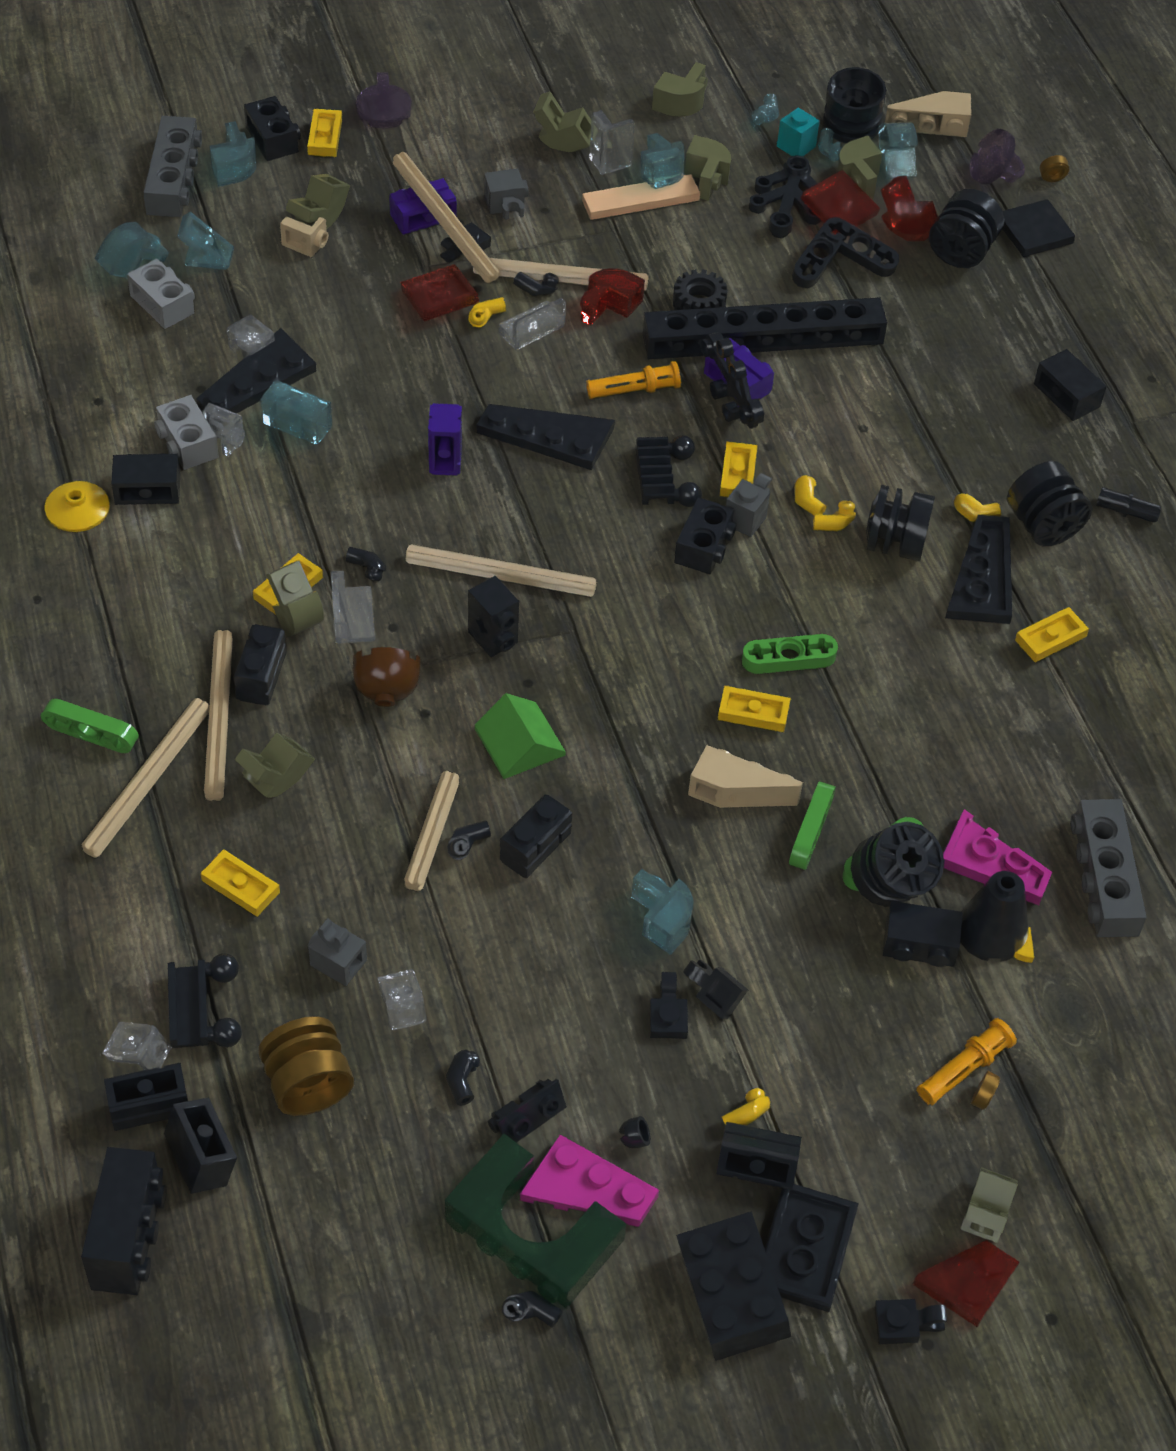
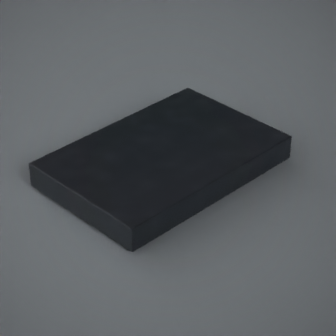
M793 1184L792 1190L782 1188L765 1246V1252L781 1298L830 1312L859 1203L797 1184Z

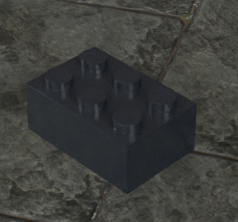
M107 1147L81 1255L90 1289L93 1291L138 1295L141 1281H148L151 1267V1258L147 1257L149 1245L156 1244L159 1222L155 1221L157 1208H164L167 1194V1186L162 1185L163 1168L158 1167L155 1152Z
M752 1211L676 1235L715 1361L791 1337L789 1320Z

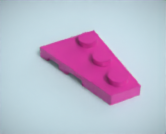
M964 809L943 854V868L983 884L996 872H1013L1024 882L1026 901L1039 906L1052 871L1021 849L1011 848L998 839L999 834L990 827L985 830L974 822V816Z
M560 1135L520 1193V1201L532 1204L534 1201L552 1204L555 1209L568 1211L571 1208L592 1213L593 1217L639 1227L657 1200L659 1190Z

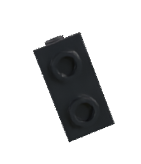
M550 1079L545 1081L538 1080L534 1086L518 1096L521 1104L517 1105L514 1101H511L498 1111L491 1113L492 1118L488 1120V1125L494 1133L500 1131L505 1148H510L567 1107L558 1079L554 1081Z

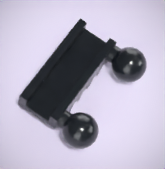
M685 435L675 437L672 442H668V436L638 437L636 439L635 451L642 505H648L649 499L667 498L668 504H674V501H679L683 506H694L697 498L702 497L701 489L693 482H685L678 489H675L671 455H669L672 454L679 460L689 459L695 451L693 440Z
M222 953L216 955L211 962L198 960V966L176 968L175 962L167 963L169 1039L171 1049L207 1046L211 1041L225 1048L236 1045L242 1035L240 1024L232 1018H222L214 1026H209L207 1007V977H213L214 980L221 983L232 981L239 971V965L235 957Z

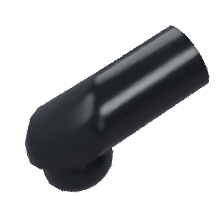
M519 272L515 276L513 284L532 296L553 294L558 289L559 278L553 273H546L543 276V280H534L523 272Z
M354 547L348 548L346 562L367 567L365 577L373 581H381L383 572H386V565L377 554Z
M485 820L455 829L447 845L449 855L456 860L464 859L469 854L475 841L491 837L488 822Z
M461 1050L455 1054L446 1074L448 1085L459 1106L466 1105L474 1099L473 1092L467 1081L469 1073L474 1072L476 1067L480 1066L479 1055L474 1051Z
M534 1291L511 1295L502 1304L503 1315L511 1321L537 1317L550 1327L556 1325L563 1313L561 1309Z

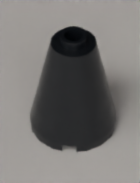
M1010 871L996 872L962 909L960 943L970 954L981 960L988 961L989 958L1001 959V962L1008 961L1014 957L1015 952L1025 944L1029 931L1023 880L1017 874Z

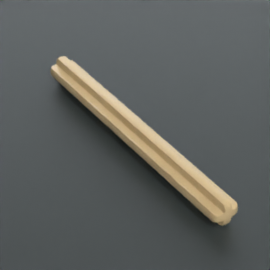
M401 152L393 157V165L482 279L486 283L495 281L499 274L496 266L407 153Z
M489 258L499 270V277L515 278L519 272H523L534 280H543V276L546 273H553L558 276L559 283L646 291L648 287V275L646 273ZM473 267L474 273H475V274H479V273L475 270V268Z
M413 544L409 545L406 551V562L409 564L491 578L496 575L501 581L592 597L596 590V579L593 577Z
M217 630L214 633L204 784L205 798L209 801H219L224 797L233 642L232 633L229 630Z
M195 698L84 840L82 847L87 855L93 858L101 855L208 715L209 704L206 701Z

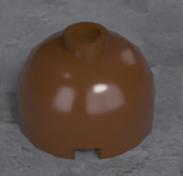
M392 647L371 648V654L362 656V650L358 651L353 655L355 685L360 693L368 699L374 700L376 705L382 707L394 706L395 701L405 699L417 687L420 677V657L416 655L415 660L411 659L410 651Z

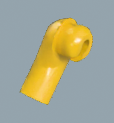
M500 297L476 303L468 316L470 324L474 327H482L492 315L506 312L504 298Z
M807 475L799 477L794 485L796 504L813 516L814 514L823 515L827 506L814 497L815 479Z
M964 493L958 494L954 499L956 510L971 522H976L978 515L1001 516V508L998 503L982 505L974 497Z
M841 501L838 504V511L833 515L814 514L813 530H843L855 519V504L851 501Z
M754 1088L745 1096L748 1103L721 1117L725 1125L726 1122L747 1126L769 1110L770 1098L765 1096L764 1090Z

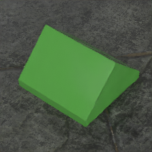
M505 693L475 724V731L503 779L553 761L566 754L537 703L528 699Z

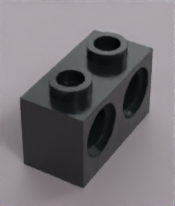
M276 96L244 104L246 128L266 161L299 152L298 140L301 139L300 129L297 123H292L287 107L285 105L282 106Z
M698 497L676 542L674 563L711 574L715 564H721L726 552V545H724L726 540L732 541L737 527V523L733 522L734 508Z

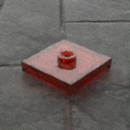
M843 170L807 189L800 198L824 223L829 218L838 217L858 227L877 216L881 209ZM836 229L833 231V233H834L835 235H836L837 233H840V232H839L838 230H836Z
M455 264L401 282L402 292L423 321L479 303L477 292Z

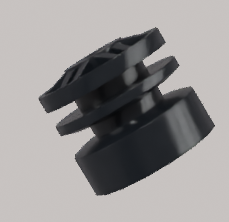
M860 67L842 69L830 78L827 86L823 124L824 129L831 137L839 142L848 143L865 136H869L872 140L879 133L887 91L882 78L873 71Z
M963 189L955 192L930 228L928 238L932 250L945 263L957 268H971L978 265L984 259L992 243L1003 229V211L997 201L985 192L976 189Z
M1047 461L1025 471L1010 487L1006 498L1009 507L1017 518L1024 523L1025 529L1031 534L1034 542L1042 547L1054 546L1073 537L1088 522L1093 510L1091 502L1084 496L1081 488L1075 485L1074 479L1064 465L1057 461Z
M881 485L880 491L872 502L866 527L867 550L875 551L878 538L885 539L883 554H888L893 541L900 542L899 556L920 562L935 496L914 492L909 505L902 504V489L897 488L894 502L887 500L889 486Z
M902 822L895 823L862 841L852 855L850 869L853 882L862 896L873 904L889 907L891 901L905 903L934 888L943 874L944 857L941 845L933 833L922 825Z

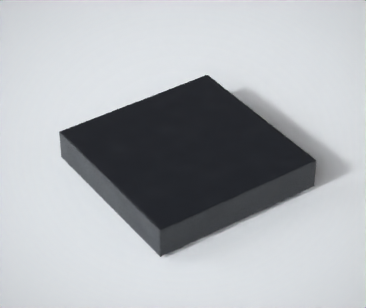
M1048 199L1003 211V230L1023 257L1074 243L1075 234Z

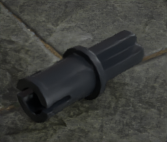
M1102 487L1096 504L1098 507L1122 513L1123 517H1126L1128 514L1150 522H1157L1161 513L1160 505L1134 498L1133 493L1127 495L1106 487Z

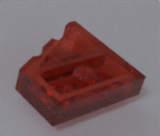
M985 1240L918 1273L913 1285L978 1327L1016 1271L1019 1261Z

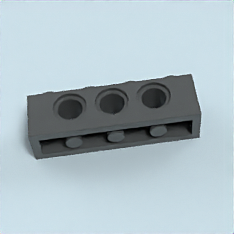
M161 117L144 189L146 215L181 217L183 207L188 206V186H193L194 181L192 167H197V147L201 148L202 131L197 130L196 118Z
M1122 799L1080 800L1076 814L1071 815L1070 825L1072 834H1077L1078 839L1076 847L1077 862L1083 864L1084 869L1082 889L1084 893H1088L1090 900L1088 904V920L1090 924H1094L1097 937H1139L1147 917Z

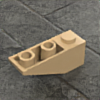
M942 91L888 105L884 130L967 137L971 119V93Z
M706 745L690 776L688 795L720 808L797 806L803 782L794 779L788 774H781L765 768L757 762L747 761L734 756L726 750Z

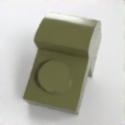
M695 62L685 78L664 72L653 89L652 110L678 117L689 116L700 111L703 108L704 94L708 83V78L705 77L706 65Z
M551 92L541 94L533 111L536 120L543 126L538 136L540 140L552 149L566 152H574L590 147L597 128L585 109L582 107L564 113Z
M694 135L686 152L684 175L691 174L692 177L700 178V199L709 201L713 190L718 191L720 184L728 185L731 154L722 143Z
M869 136L850 141L842 147L836 173V181L839 187L850 184L852 190L864 202L874 199L877 175H879L882 158L881 150Z
M329 174L311 175L305 198L289 199L285 211L295 215L297 221L311 226L319 217L326 219V229H328L342 212L350 185Z
M295 561L266 575L278 600V604L272 607L282 629L285 631L286 637L294 636L323 621L324 612L317 591L312 590L300 561Z
M276 733L260 754L242 749L234 760L244 768L242 771L243 777L265 797L272 798L281 795L296 784L314 762L315 758L294 739Z
M981 1167L961 1230L998 1243L1008 1219V1212L1018 1186V1180Z

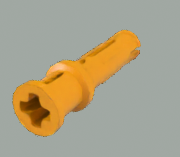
M676 361L670 362V365L655 368L648 365L641 372L586 380L589 399L639 390L654 393L656 389L673 386L675 389L681 387L680 372ZM668 375L667 378L657 379V377ZM629 382L626 385L606 388L607 385Z
M994 1018L990 1021L989 1028L978 1037H970L965 1044V1049L945 1064L929 1079L917 1086V1092L922 1100L928 1105L931 1104L933 1106L980 1066H990L994 1062V1057L1004 1048H1012L1017 1043V1039L1009 1025L999 1018Z

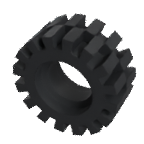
M697 269L691 270V275L688 272H684L682 277L679 276L674 284V310L726 307L727 284L723 283L721 276L716 278V273L714 272L707 275V270L702 269L701 273H697ZM693 295H703L708 298H696Z

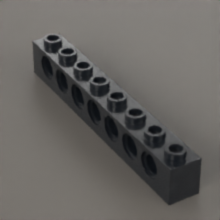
M880 297L644 312L643 339L648 360L704 356L701 351L700 341L705 339L706 335L720 332L724 339L731 338L740 346H746L751 353L884 344L887 319Z

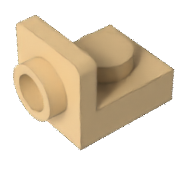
M287 216L280 223L282 246L313 257L327 243L326 219L319 217L312 226Z

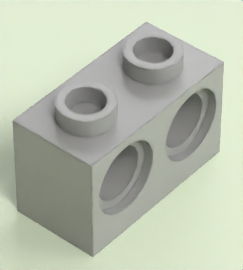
M157 258L127 274L130 296L164 329L195 313L193 304L195 295L192 288L187 283L184 284L179 280L175 272L170 267H166Z
M192 395L156 407L158 420L154 421L156 432L160 439H166L169 454L178 453V460L183 470L219 458L216 435Z

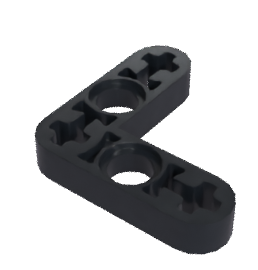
M832 217L823 224L796 262L792 279L799 287H813L838 252L876 275L888 277L895 272L899 263V255L893 248L838 217ZM835 229L840 232L836 235L831 234ZM847 236H849L850 238L848 243H845L844 240H846ZM855 242L864 243L867 251H856L852 244ZM815 248H823L828 252V256L820 258L814 254L813 250ZM872 251H875L876 254H874L873 258H870ZM884 259L889 260L885 265L881 263ZM809 264L813 265L811 274H807V276L802 275V272L804 273L807 270Z

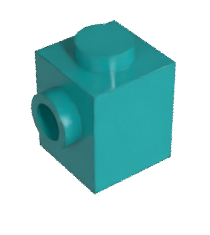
M798 107L780 120L777 147L791 156L806 155L816 147L820 120Z

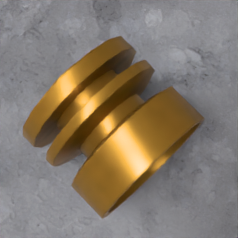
M303 1017L289 1021L275 1028L264 1037L259 1045V1056L264 1064L266 1075L271 1079V1090L278 1108L284 1114L293 1116L309 1115L337 1104L348 1095L354 1086L353 1074L346 1057L341 1053V1043L336 1037L335 1027L329 1019Z

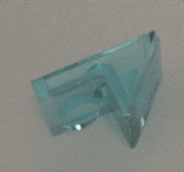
M191 211L182 217L177 237L185 245L189 246L185 265L223 270L229 268L234 246Z

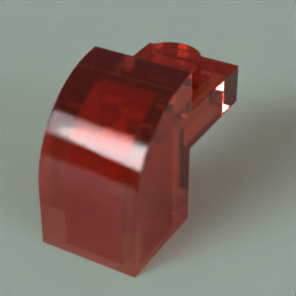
M897 176L880 190L888 210L881 217L888 229L904 240L925 241L929 237L931 226L938 217L933 201H915L907 176Z
M616 268L602 269L589 276L588 291L584 293L580 301V307H582L581 321L592 325L606 309L628 318L643 302L645 279L626 270Z

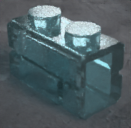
M278 380L274 381L262 396L261 409L263 410L262 419L264 424L298 438H303L315 445L322 441L332 427V415H330L332 412L331 402Z

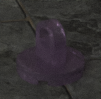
M377 72V85L362 90L357 96V115L360 120L368 121L372 127L385 129L397 127L402 124V120L406 117L408 119L411 116L412 101L409 94L400 87L389 85L388 72Z
M997 128L981 139L978 145L981 148L978 154L974 152L970 161V176L981 184H990L1000 177L1012 183L1024 175L1025 167L1020 157L1014 153L1016 146L1015 137L1010 132Z

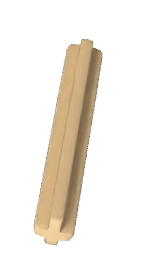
M444 771L440 776L404 878V885L407 889L415 891L423 889L459 785V775L456 773Z

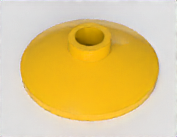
M85 481L69 482L57 487L49 494L45 502V514L49 522L56 528L68 532H82L98 526L107 517L110 509V502L106 492L98 485Z

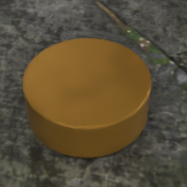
M1060 155L1048 157L1040 164L1041 176L1047 182L1060 181L1070 171L1067 159Z
M987 1070L972 1098L971 1104L982 1110L986 1109L1000 1083V1077Z

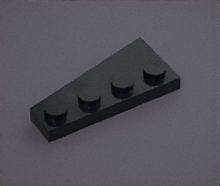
M280 328L196 398L197 405L203 414L216 425L317 371L316 362Z
M488 404L477 423V433L592 470L614 430L615 420Z
M977 516L945 619L1011 623L1010 517Z

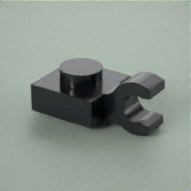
M471 222L464 226L482 250L491 246V236ZM450 237L445 238L441 242V246L447 250L442 252L440 257L446 262H453L463 254Z
M701 959L697 963L691 960L683 971L687 977L701 987L696 997L721 1019H728L748 991L746 987L724 968L716 967L713 971Z
M662 972V981H660L661 999H650V1038L687 1039V999H676V972Z
M915 1299L876 1300L874 1308L879 1344L918 1343L920 1338L919 1331L939 1332L945 1330L944 1323L947 1322L945 1305H931L917 1310Z

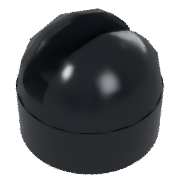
M644 1117L630 1118L623 1122L619 1128L620 1134H624L620 1140L626 1147L638 1149L650 1144V1130Z

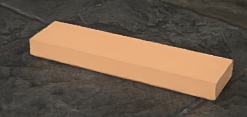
M691 174L582 193V202L590 220L700 201V191Z

